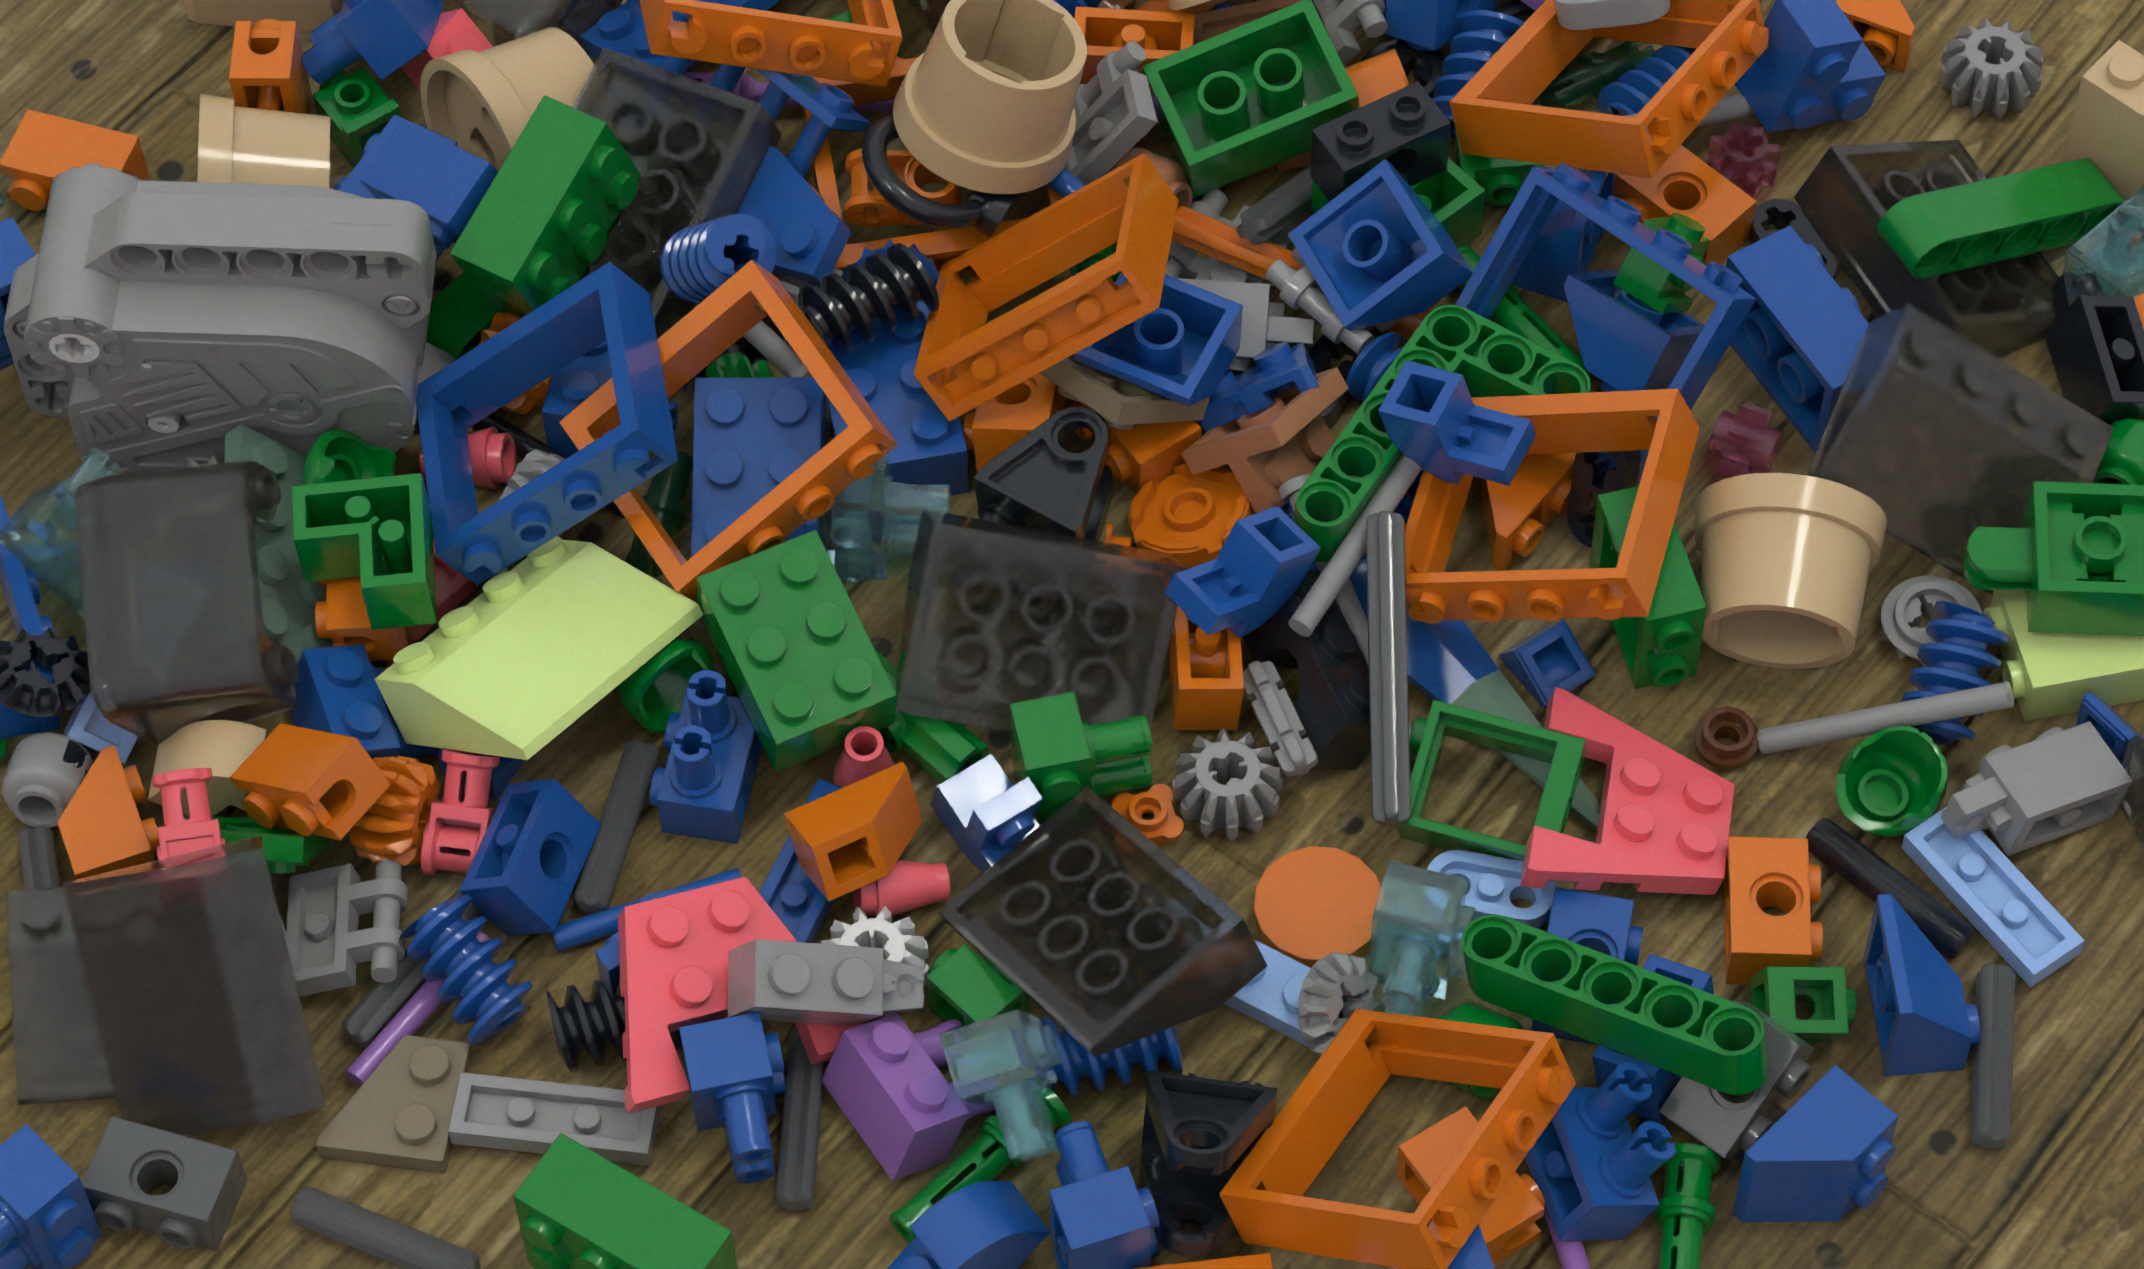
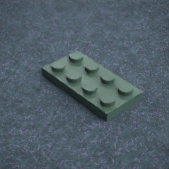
M240 424L225 434L224 648L291 679L303 649L333 647L332 639L318 638L315 620L316 601L326 600L327 585H320L319 581L305 582L293 537L292 486L303 485L302 471L307 456Z

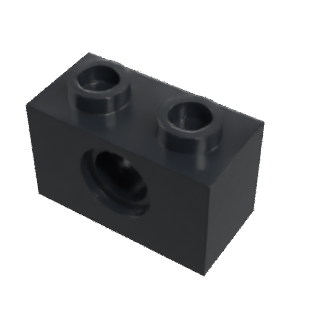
M1417 81L1312 129L1310 177L1330 202L1386 159L1411 187L1447 170L1450 121Z

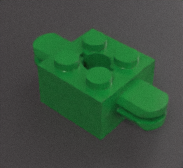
M2033 481L2023 528L1977 527L1969 537L1962 568L1965 579L1976 590L2026 592L2028 632L2144 636V485ZM2087 571H2088V572H2093V573H2098V574H2100V573H2108V574H2107V575H2103V576H2094V575H2089V574H2087Z

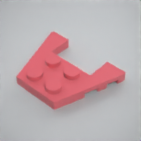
M1555 687L1547 704L1544 729L1585 739V757L1606 764L1596 842H1590L1534 825L1526 844L1520 885L1529 888H1545L1548 880L1574 881L1576 890L1599 891L1603 882L1635 883L1637 892L1716 895L1725 875L1727 842L1735 784L1565 689Z
M747 877L625 906L618 916L621 997L625 999L626 1027L622 1035L623 1058H627L628 1085L624 1089V1097L628 1114L683 1100L691 1090L670 1032L678 1031L679 1027L728 1018L729 951L755 939L797 942ZM795 1022L809 1061L813 1065L831 1060L843 1031L863 1025V1023L856 1026Z

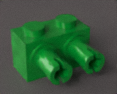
M1074 692L1010 704L1012 759L1015 781L1017 784L1029 777L1043 799L1035 819L1045 833L1064 835L1073 832L1080 826L1093 824L1092 805L1097 804V798L1122 792L1148 789L1153 786L1152 771L1148 755H1152L1153 748L1149 724L1145 714L1108 723L1088 725L1086 720L1081 721Z

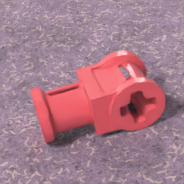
M442 749L441 760L447 763L443 799L431 802L430 819L425 828L421 848L422 873L434 876L438 870L467 874L497 806H489L488 799L492 768L499 766L500 756ZM450 848L466 849L470 852L451 850Z
M212 768L182 769L153 775L151 777L152 785L160 789L165 824L164 827H157L160 846H157L165 906L175 905L178 897L219 892L222 898L231 897L232 886L225 838L221 837L219 820H212L207 782L213 779ZM187 791L190 819L185 820L182 800V792ZM210 868L209 871L179 875L183 871Z

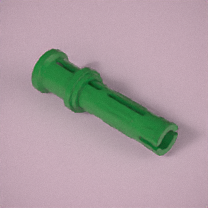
M1035 1078L1029 1080L1023 1086L1025 1093L999 1117L990 1115L982 1122V1127L979 1129L981 1137L949 1166L939 1172L931 1182L904 1206L890 1215L889 1220L892 1226L908 1244L916 1237L910 1226L924 1212L939 1202L940 1199L942 1200L951 1193L968 1185L992 1181L1007 1167L1013 1170L1017 1167H1023L1031 1160L1029 1152L1054 1129L1060 1130L1072 1123L1067 1108L1047 1085Z
M1676 1143L1675 1154L1661 1165L1665 1170L1662 1199L1658 1200L1660 1205L1654 1210L1657 1224L1662 1228L1659 1269H1700L1703 1234L1710 1230L1716 1217L1715 1207L1710 1204L1712 1177L1720 1170L1721 1158L1719 1154L1709 1147L1693 1143Z

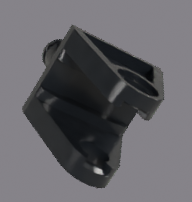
M1082 406L1068 407L1058 411L980 468L974 477L978 505L977 514L979 518L959 546L950 554L951 562L956 568L966 575L973 565L975 568L971 572V578L982 580L1004 547L1024 556L1012 575L1005 580L1003 587L1006 593L1017 603H1020L1026 593L1028 597L1024 601V606L1031 609L1038 607L1041 598L1058 575L1080 587L1084 586L1090 576L1093 540L1100 541L1113 497L1112 471L1109 465H1105L1109 451L1107 425L1103 418L1094 410ZM1078 427L1091 431L1095 441L1084 452L1077 451L1071 453L1064 450L1059 444L1061 438L1066 433L1078 430Z
M1149 1070L1139 1183L1141 1188L1148 1187L1154 1200L1159 1218V1227L1154 1228L1158 1241L1165 1249L1186 1257L1207 1256L1220 1250L1237 1231L1219 1193L1265 1131L1273 1124L1278 1088L1263 1086L1258 1082L1252 1085L1248 1084L1249 1081L1238 1083L1201 1078L1192 1073H1188L1187 1076L1182 1075V1072L1172 1074ZM1195 1222L1203 1225L1201 1226V1232H1189L1180 1229V1223Z

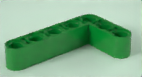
M1442 305L1434 308L1421 322L1299 490L1296 497L1293 521L1321 547L1314 562L1330 561L1402 454L1399 451V447L1393 444L1388 434L1384 433L1387 431L1378 410L1406 360L1463 375L1471 398L1588 393L1591 390V383L1586 371L1576 363L1467 308L1458 305ZM1317 520H1326L1329 522H1320Z

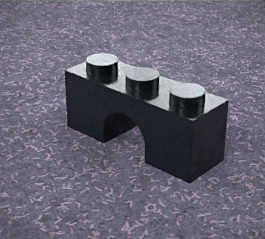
M1308 570L1297 590L1287 599L1285 604L1265 623L1243 636V639L1254 662L1270 661L1275 667L1299 668L1300 688L1293 705L1306 730V735L1302 736V739L1308 737L1318 755V762L1311 769L1356 770L1370 754L1369 666L1336 599L1311 636H1301L1289 626V620L1321 574L1319 570Z

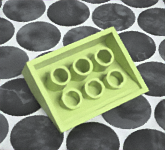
M556 536L527 554V558L511 571L498 574L488 580L483 586L484 592L467 606L457 608L444 615L438 623L439 628L423 641L411 644L400 650L394 656V664L374 680L406 744L528 760L702 617L703 613L698 603L677 593L672 588L592 542L562 540L561 537Z

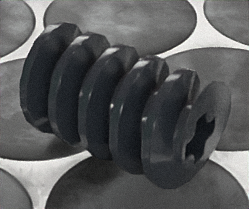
M896 243L887 248L885 256L875 253L865 259L863 266L853 263L845 267L842 278L832 273L822 278L820 288L811 283L800 288L798 307L829 350V342L834 340L846 354L853 350L851 331L856 330L867 343L875 340L873 321L878 320L884 329L891 333L897 330L894 311L900 310L905 318L912 323L919 320L916 301L921 299L927 308L934 313L938 311L939 298L931 276L915 253L906 245Z
M620 976L615 996L610 995L600 979L594 980L590 1001L586 1002L575 985L567 986L564 1006L558 1007L550 992L546 990L558 1053L570 1072L578 1071L581 1050H587L596 1066H602L605 1063L607 1045L613 1044L622 1060H627V1058H623L622 1035L626 1030L625 999L621 997ZM680 1030L670 1032L675 1049H682Z

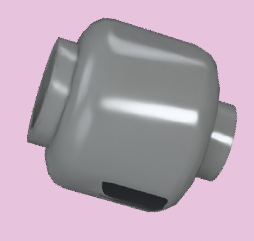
M41 732L23 738L13 750L3 777L2 796L6 806L21 822L31 827H58L57 821L93 765L90 753L78 741L63 734Z

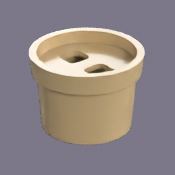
M950 0L926 51L913 62L895 96L893 119L903 144L927 169L953 184L970 190L990 194H1018L1035 190L1048 184L1064 169L1071 152L1076 128L1074 103L1087 57V44L1082 29L1073 16L1054 0Z
M545 28L481 52L467 49L433 59L425 65L421 75V102L427 128L457 141L458 148L490 162L497 171L500 170L544 95L607 122L615 136L618 135L613 105L598 70L577 41L558 28Z
M200 94L197 182L303 185L329 188L330 116L235 106L234 98Z
M1744 474L1720 480L1706 487L1695 500V543L1702 553L1701 594L1707 607L1702 639L1711 648L1730 658L1753 665L1782 669L1823 667L1848 657L1853 652L1856 643L1869 571L1879 561L1885 537L1887 518L1882 508L1870 497L1851 487L1831 480L1800 474Z

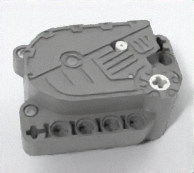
M86 163L84 167H74L57 174L53 179L39 253L20 265L13 272L4 320V333L27 404L39 414L55 418H69L81 457V464L86 469L93 471H168L188 474L186 467L189 458L199 465L207 464L214 451L222 458L223 464H225V434L240 424L307 456L309 449L321 434L333 429L348 431L371 446L389 448L395 454L401 447L405 448L414 430H420L416 406L418 384L454 362V358L450 354L426 342L436 273L434 271L436 251L429 216L419 205L398 199L363 198L347 192L316 186L140 180L136 176L132 177L118 169L102 167V164Z

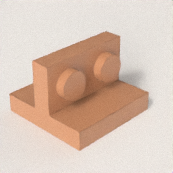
M1338 367L1317 373L1316 377L1319 387L1315 389L1311 388L1300 393L1297 385L1294 384V387L1273 397V404L1270 407L1249 415H1243L1229 423L1208 430L1181 453L1192 474L1195 475L1229 464L1255 513L1276 506L1279 508L1283 507L1285 503L1281 499L1278 488L1292 478L1312 474L1335 442L1329 427L1320 413L1349 389Z

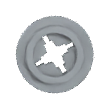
M1918 576L1901 582L1889 592L1882 605L1880 619L1883 627V641L1891 642L1896 647L1899 659L1909 656L1920 661L1917 656L1920 646L1926 643H1936L1927 635V627L1917 628L1919 627L1922 615L1921 607L1925 615L1928 614L1932 620L1944 619L1934 608L1936 601L1959 604L1982 613V609L1973 594L1959 583L1940 576Z
M1341 952L1330 953L1319 959L1312 966L1303 982L1298 1002L1299 1027L1307 1046L1320 1057L1356 1009L1373 1011L1382 1003L1372 993L1377 984L1378 976L1366 971V961L1363 958ZM1342 995L1347 996V1001L1345 1003H1343V999L1341 997ZM1341 1010H1342V1013H1343V1015H1344V1018H1343V1019H1342V1018H1338V1017H1339L1338 1013H1339Z

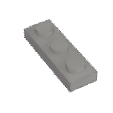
M460 1072L448 1134L451 1144L545 1154L559 1134L562 1133L611 1162L650 1166L661 1105L628 1114L625 1107L624 1090Z

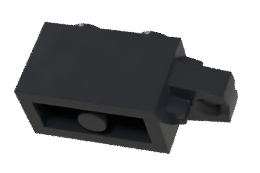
M2063 273L2051 286L2057 321L2044 334L2076 440L2097 441L2102 432L2114 421L2126 418L2144 420V329L2133 297L2105 296L2095 274Z

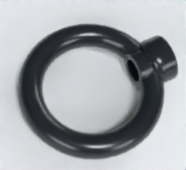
M893 114L879 119L868 129L862 144L864 167L876 190L892 206L910 218L930 226L944 229H961L974 226L980 232L991 237L1016 195L973 191L968 201L961 204H945L928 199L908 187L896 175L889 164L886 153L887 146L892 140L899 138Z

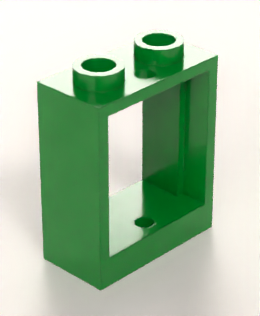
M1639 486L1598 495L1589 563L1590 568H1616ZM1675 522L1649 615L1646 617H1620L1610 620L1634 689L1652 685L1658 687L1673 686L1684 681L1687 677L1696 676L1707 607Z
M1437 700L1432 702L1428 719L1417 716L1410 737V755L1417 756L1410 778L1411 818L1407 823L1398 824L1400 838L1448 851L1465 850L1524 862L1526 845L1423 818L1446 736L1551 763L1534 825L1564 834L1585 760V739Z

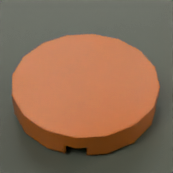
M1187 463L1172 468L1174 475L1165 477L1161 481L1157 478H1152L1146 482L1132 499L1128 514L1129 525L1137 549L1151 562L1169 568H1192L1216 559L1236 521L1255 514L1250 501H1248L1229 467L1220 466L1193 475Z
M1309 846L1287 852L1266 868L1256 885L1254 918L1261 942L1310 968L1319 959L1334 952L1346 953L1361 958L1372 949L1382 931L1384 894L1376 874L1360 858L1338 848Z

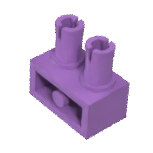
M894 1013L845 1030L824 1073L822 1083L892 1181L946 1162L966 1120L992 1111H999L1007 1105L1008 1090L1003 1079L996 1081L999 1074L994 1069L987 1068L975 1075L948 1083L939 1071V1067L966 1060L971 1055L972 1041L967 1030L958 1032L962 1024L957 1019H950L938 1026L918 1033H912L899 1014Z

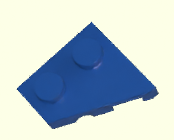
M770 146L737 214H747L755 217L770 230L776 244L777 260L773 272L820 285L823 277L832 274L852 231L827 206L822 196L803 178L794 167L792 161L778 148Z
M1281 342L1267 348L1254 357L1256 366L1236 376L1233 375L1231 370H1227L1215 393L1209 396L1210 399L1204 419L1199 421L1204 431L1206 432L1229 423L1243 415H1249L1270 407L1273 404V397L1294 387V384L1297 385L1300 393L1319 387L1314 363L1303 342L1291 348L1287 342Z

